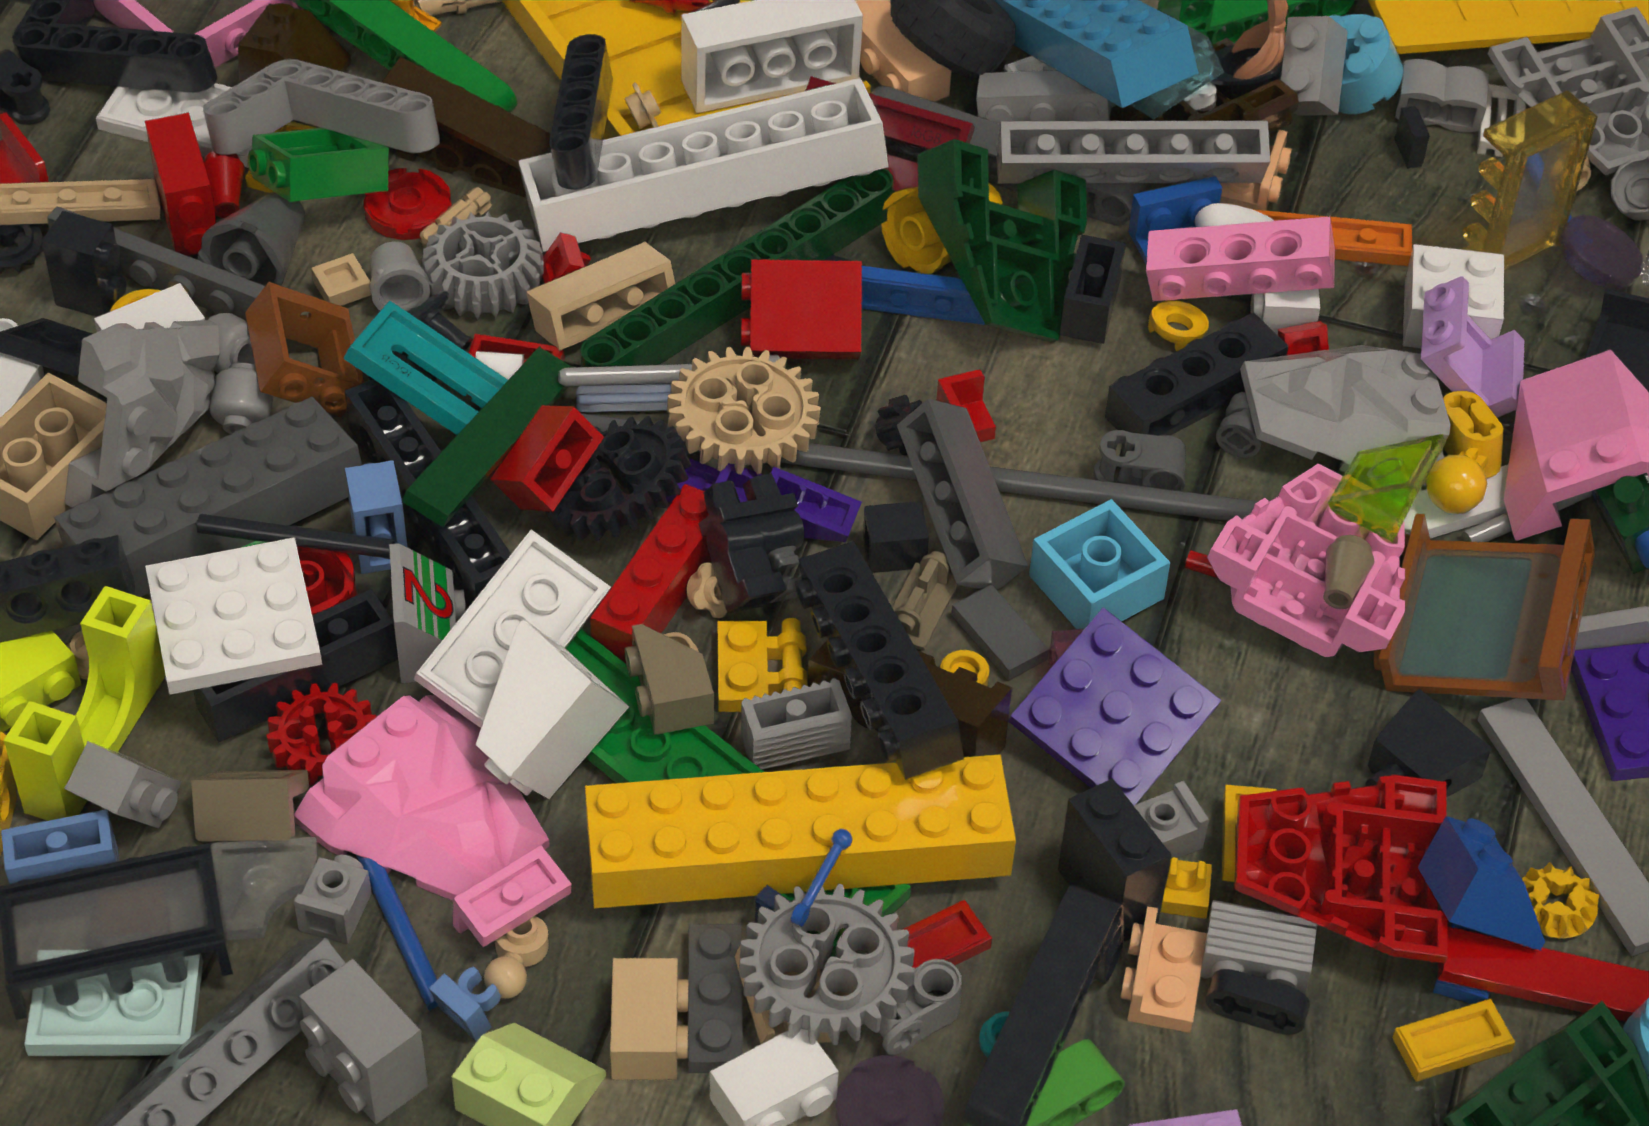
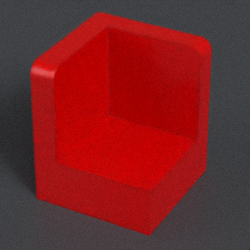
M978 369L938 379L936 401L967 408L979 441L984 442L995 439L996 426L983 402L985 377L982 371Z

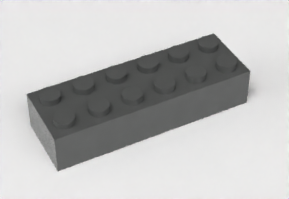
M310 397L259 422H254L246 428L218 441L211 442L203 448L173 462H168L160 468L130 482L123 483L98 497L80 503L72 509L55 516L54 519L63 547L80 544L93 538L102 539L118 535L135 580V595L142 597L150 593L145 567L147 565L241 548L254 542L253 540L198 533L197 520L200 514L291 525L349 497L345 468L361 466L362 463L358 445L313 397Z

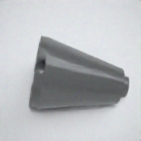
M274 191L212 225L201 239L202 245L201 250L198 252V260L264 286L268 282L281 286L305 220L303 205L300 201L289 202Z

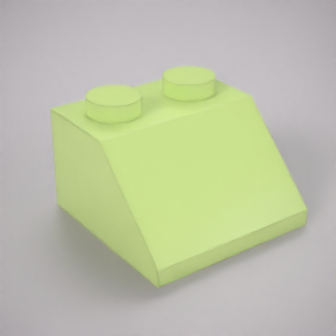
M514 1022L483 1034L451 1076L455 1110L485 1126H571L606 1077V1070Z

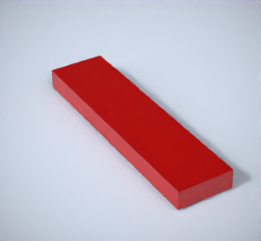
M1449 926L1448 958L1445 963H1438V980L1579 1012H1585L1603 1001L1616 1020L1624 1022L1649 998V971L1543 947L1541 950H1537L1506 939Z

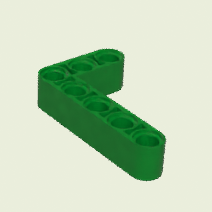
M1159 0L1157 9L1188 26L1194 53L1226 38L1235 43L1246 30L1267 21L1269 18L1267 0ZM1287 0L1288 13L1285 18V33L1287 31L1288 17L1343 16L1351 9L1355 0Z

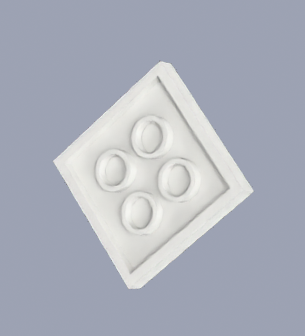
M295 538L145 566L169 694L322 665L321 653Z

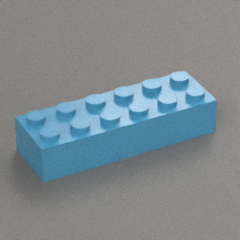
M995 0L1007 12L1015 24L1014 46L1121 108L1198 74L1188 26L1139 0Z

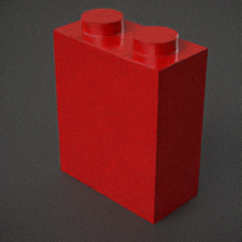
M188 112L145 121L156 186L174 251L186 256L198 254L201 250V239L204 233L216 223L210 182L190 114Z
M751 260V273H742V300H751V318H741V345L750 346L753 357L759 358L765 350H768L770 355L777 354L779 358L786 357L787 359L860 360L862 261Z

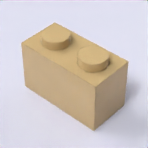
M613 958L610 1048L612 1080H677V1059H688V1026H677L678 1012H688V979H678V958Z

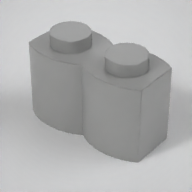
M1424 59L1404 61L1402 82L1398 88L1395 117L1399 119L1401 108L1416 106L1426 126L1439 124L1446 129L1456 132H1477L1480 130L1487 108L1489 74L1468 66L1446 68L1437 62Z

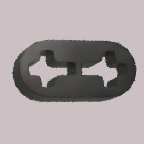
M1222 969L1213 974L1205 997L1207 1006L1220 1016L1284 1035H1295L1303 1030L1310 1008V1000L1298 989L1231 969Z

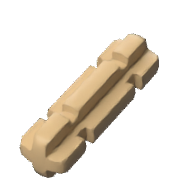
M479 187L470 190L463 196L464 200H458L440 215L434 223H431L420 232L422 246L426 248L428 236L436 235L438 225L450 226L453 217L465 220L470 212L474 216L476 215V217L482 216L491 208L490 195Z

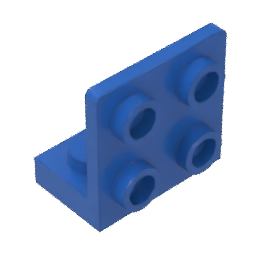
M1216 176L1133 194L1128 233L1145 264L1147 263L1149 231L1196 227L1194 221L1197 213L1205 206L1220 203L1223 188Z

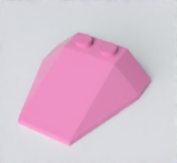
M1611 350L1520 381L1504 494V503L1516 541L1562 526L1556 502L1614 484L1621 477H1635L1647 473L1649 477V392Z

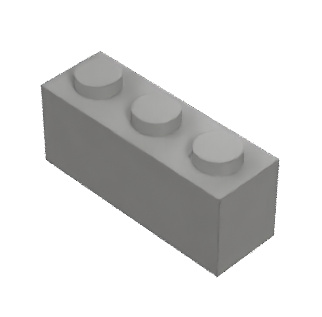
M1058 70L996 72L979 75L977 110L978 117L998 124L1001 121H1110V101Z

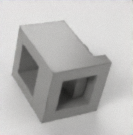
M1184 781L1176 783L1174 790L1134 805L1172 854L1171 857L1180 858L1203 849L1209 818Z
M337 855L333 861L319 857L302 894L298 893L294 900L299 931L323 938L326 937L327 939L345 944L349 943L372 894L369 871L364 870L363 865L357 859L348 855Z

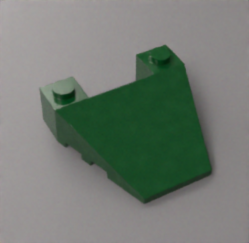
M952 139L918 154V198L985 325L1049 342L1058 341L1064 297L1067 290L1065 287L1069 271L1072 270L1076 257L1074 250L1079 235L1084 234L1087 224L1086 179L1061 171L1051 170L1017 184L1018 209L989 201L988 149Z

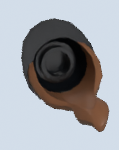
M1267 0L1269 16L1267 21L1246 30L1234 45L1224 47L1210 54L1203 61L1201 71L1207 76V80L1210 83L1227 86L1229 90L1240 97L1281 78L1286 41L1284 28L1286 26L1285 18L1288 13L1287 0Z

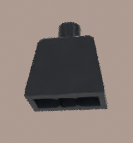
M1419 689L1375 739L1368 767L1374 775L1366 780L1365 786L1377 785L1379 777L1389 775L1445 781L1447 798L1483 777L1492 747Z

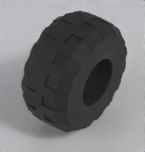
M890 0V16L892 21L906 39L910 40L915 47L938 64L966 78L979 79V75L993 73L1015 43V24L1007 12L995 0Z

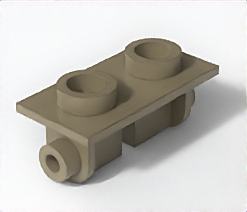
M933 551L930 555L924 556L920 564L915 563L892 606L915 648L923 651L958 586L954 576L949 574L947 557L938 551Z

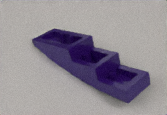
M688 458L691 467L685 469L689 478L687 481L677 484L680 490L684 484H688L706 491L715 483L731 481L734 482L740 502H746L747 498L742 485L749 479L762 474H757L755 471L745 467L742 474H737L735 464L730 463L722 471H718V469ZM773 466L771 473L780 494L794 493L798 507L794 510L799 514L803 522L804 538L846 542L862 502ZM677 495L667 496L666 499L672 503Z

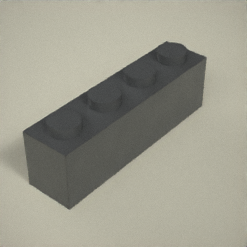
M927 399L897 424L956 584L977 589H984L992 584L999 590L1029 567L967 408Z

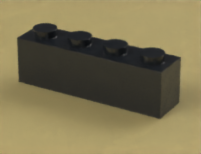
M370 589L312 616L322 665L193 690L196 707L217 741L221 742L268 720L269 717L277 716L276 704L279 701L292 704V691L298 690L306 696L310 694L311 684L317 683L320 692H328L332 683H337L338 687L398 660L394 621L373 590Z

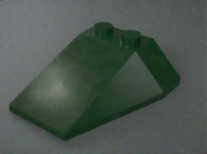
M1601 1001L1537 1043L1461 1100L1443 1120L1448 1126H1649V1080L1635 1044L1604 1002Z

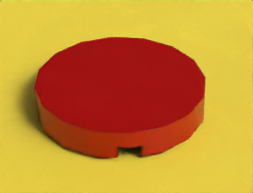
M396 168L388 171V191L365 193L363 200L365 219L372 229L385 237L398 240L421 239L420 232L431 223H434L440 215L452 206L450 188L443 178L429 170L418 168V173L407 172V168Z

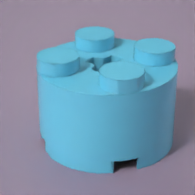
M1352 14L1342 17L1331 15L1329 16L1348 31L1339 112L1346 114L1368 112L1375 109L1374 103L1383 97L1387 101L1398 90L1403 77V66L1399 54L1380 18L1364 14Z

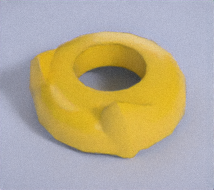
M1166 300L1158 303L1152 309L1148 323L1149 332L1152 333L1155 330L1161 338L1174 343L1176 352L1185 348L1191 341L1202 339L1206 335L1209 326L1207 316L1199 308L1179 300ZM1168 323H1181L1185 325L1189 330H1177L1172 328Z

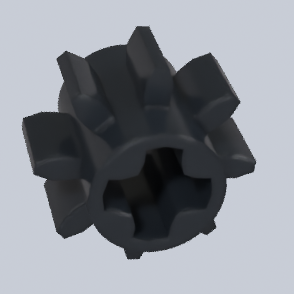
M905 394L889 399L888 406L878 409L877 412L880 416L876 420V434L888 451L899 448L901 455H908L897 424L922 404L921 400L910 403L908 396Z

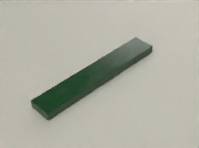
M538 347L406 490L402 502L444 527L505 459L541 405L552 406L568 389L569 386L565 387L559 384L558 373L564 368L573 367L543 348Z

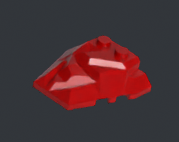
M1389 775L1379 777L1377 785L1351 788L1350 782L1345 781L1333 783L1331 791L1307 794L1303 787L1241 795L1237 806L1234 890L1390 956L1445 963L1448 958V919L1443 911L1438 910V902L1419 871L1418 866L1444 818L1447 816L1446 782Z

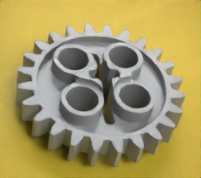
M843 884L837 885L833 895H826L822 886L810 908L808 919L802 927L791 923V916L796 905L801 903L805 896L804 891L799 886L794 887V900L792 902L787 901L778 894L774 900V911L760 907L758 909V923L748 922L746 940H741L739 977L745 978L744 995L754 996V1012L761 1013L770 1010L769 1026L771 1028L786 1021L789 1023L788 1037L790 1038L796 1036L803 1028L809 1030L810 1044H815L820 1032H828L832 1044L838 1045L841 1031L847 1030L855 1041H859L863 1024L877 1033L880 1031L881 1016L891 1020L895 1019L897 1003H906L908 986H911L913 982L914 948L908 947L909 931L897 930L899 918L897 913L882 917L883 901L881 899L866 906L863 904L864 890L860 889L850 899L844 897ZM846 928L842 937L840 936L837 942L836 957L831 956L829 958L837 933L840 929ZM806 931H818L820 934L813 935L806 933ZM864 950L868 951L869 954H859L854 951ZM824 968L815 995L812 998H806L816 984L817 969ZM792 971L797 972L799 975L789 976L783 974V972ZM842 991L848 993L849 995L838 996L834 995L832 992Z

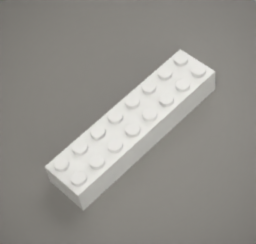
M861 78L605 139L602 144L597 178L591 185L581 189H565L558 184L552 153L518 160L529 209L543 252L550 248L560 232L576 236L577 243L597 238L607 239L618 233L638 228H652L663 222L683 217L693 218L701 215L703 212L724 207H738L748 201L769 196H783L789 191L810 186H824L834 180L854 175L864 176L871 174L875 170L889 167L883 122Z

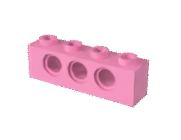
M1330 217L1149 231L1146 273L1153 301L1334 288L1335 245Z

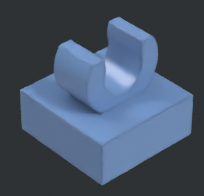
M471 967L461 974L458 985L444 973L429 987V990L439 1008L477 1042L492 1027L484 1011L494 1008L500 1001L501 995L494 984H491L481 994H472L473 988L482 980L479 971L475 967Z

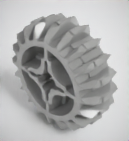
M487 211L484 217H475L471 212L465 220L453 217L450 226L438 225L436 235L428 236V243L426 248L423 249L422 269L427 274L431 295L434 296L446 290L449 293V298L445 303V309L455 307L459 317L468 311L473 312L477 319L482 313L491 312L496 318L499 310L502 309L513 313L516 303L528 304L526 292L538 287L544 274L543 250L540 247V242L536 240L533 230L525 229L522 220L510 223L506 213L498 218H493L489 211Z

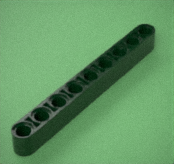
M883 168L864 176L854 175L846 177L587 338L580 348L581 367L662 364L751 307V300H742V273H751V260H825L887 220L888 208L883 210L885 201L893 193L894 180L889 170Z

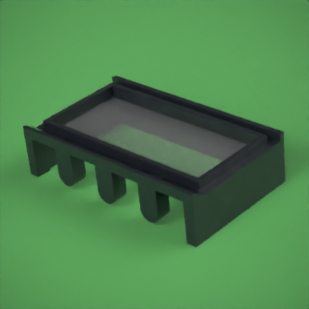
M210 843L192 847H181L177 850L143 857H132L119 862L74 869L70 872L36 879H25L0 886V925L6 976L5 988L16 1020L27 1018L26 1003L22 991L52 985L57 1002L60 1005L69 1006L79 1000L78 984L76 981L78 979L107 974L112 991L116 994H126L134 987L131 968L162 962L166 980L171 983H178L184 981L188 976L185 957L216 951L222 977L233 974L218 875Z

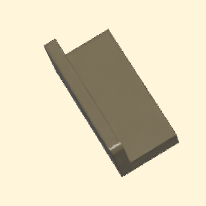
M308 770L213 771L191 780L196 840L280 841L294 838L293 797L309 790Z

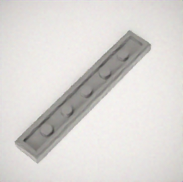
M1515 698L1481 709L1478 722L1581 879L1590 878L1591 890L1593 893L1599 894V908L1631 957L1649 951V883L1527 699Z

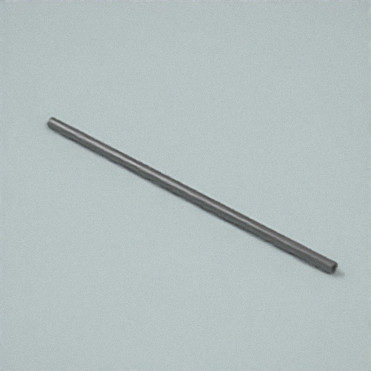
M582 414L594 427L597 426L602 432L608 430L612 420H615L619 427L623 426L627 419ZM809 443L807 452L797 450L795 462H790L781 457L780 462L918 481L910 459L906 455ZM990 466L999 491L1093 504H1103L1112 499L1119 507L1224 521H1229L1237 515L1243 519L1251 514L1255 503L1259 502Z

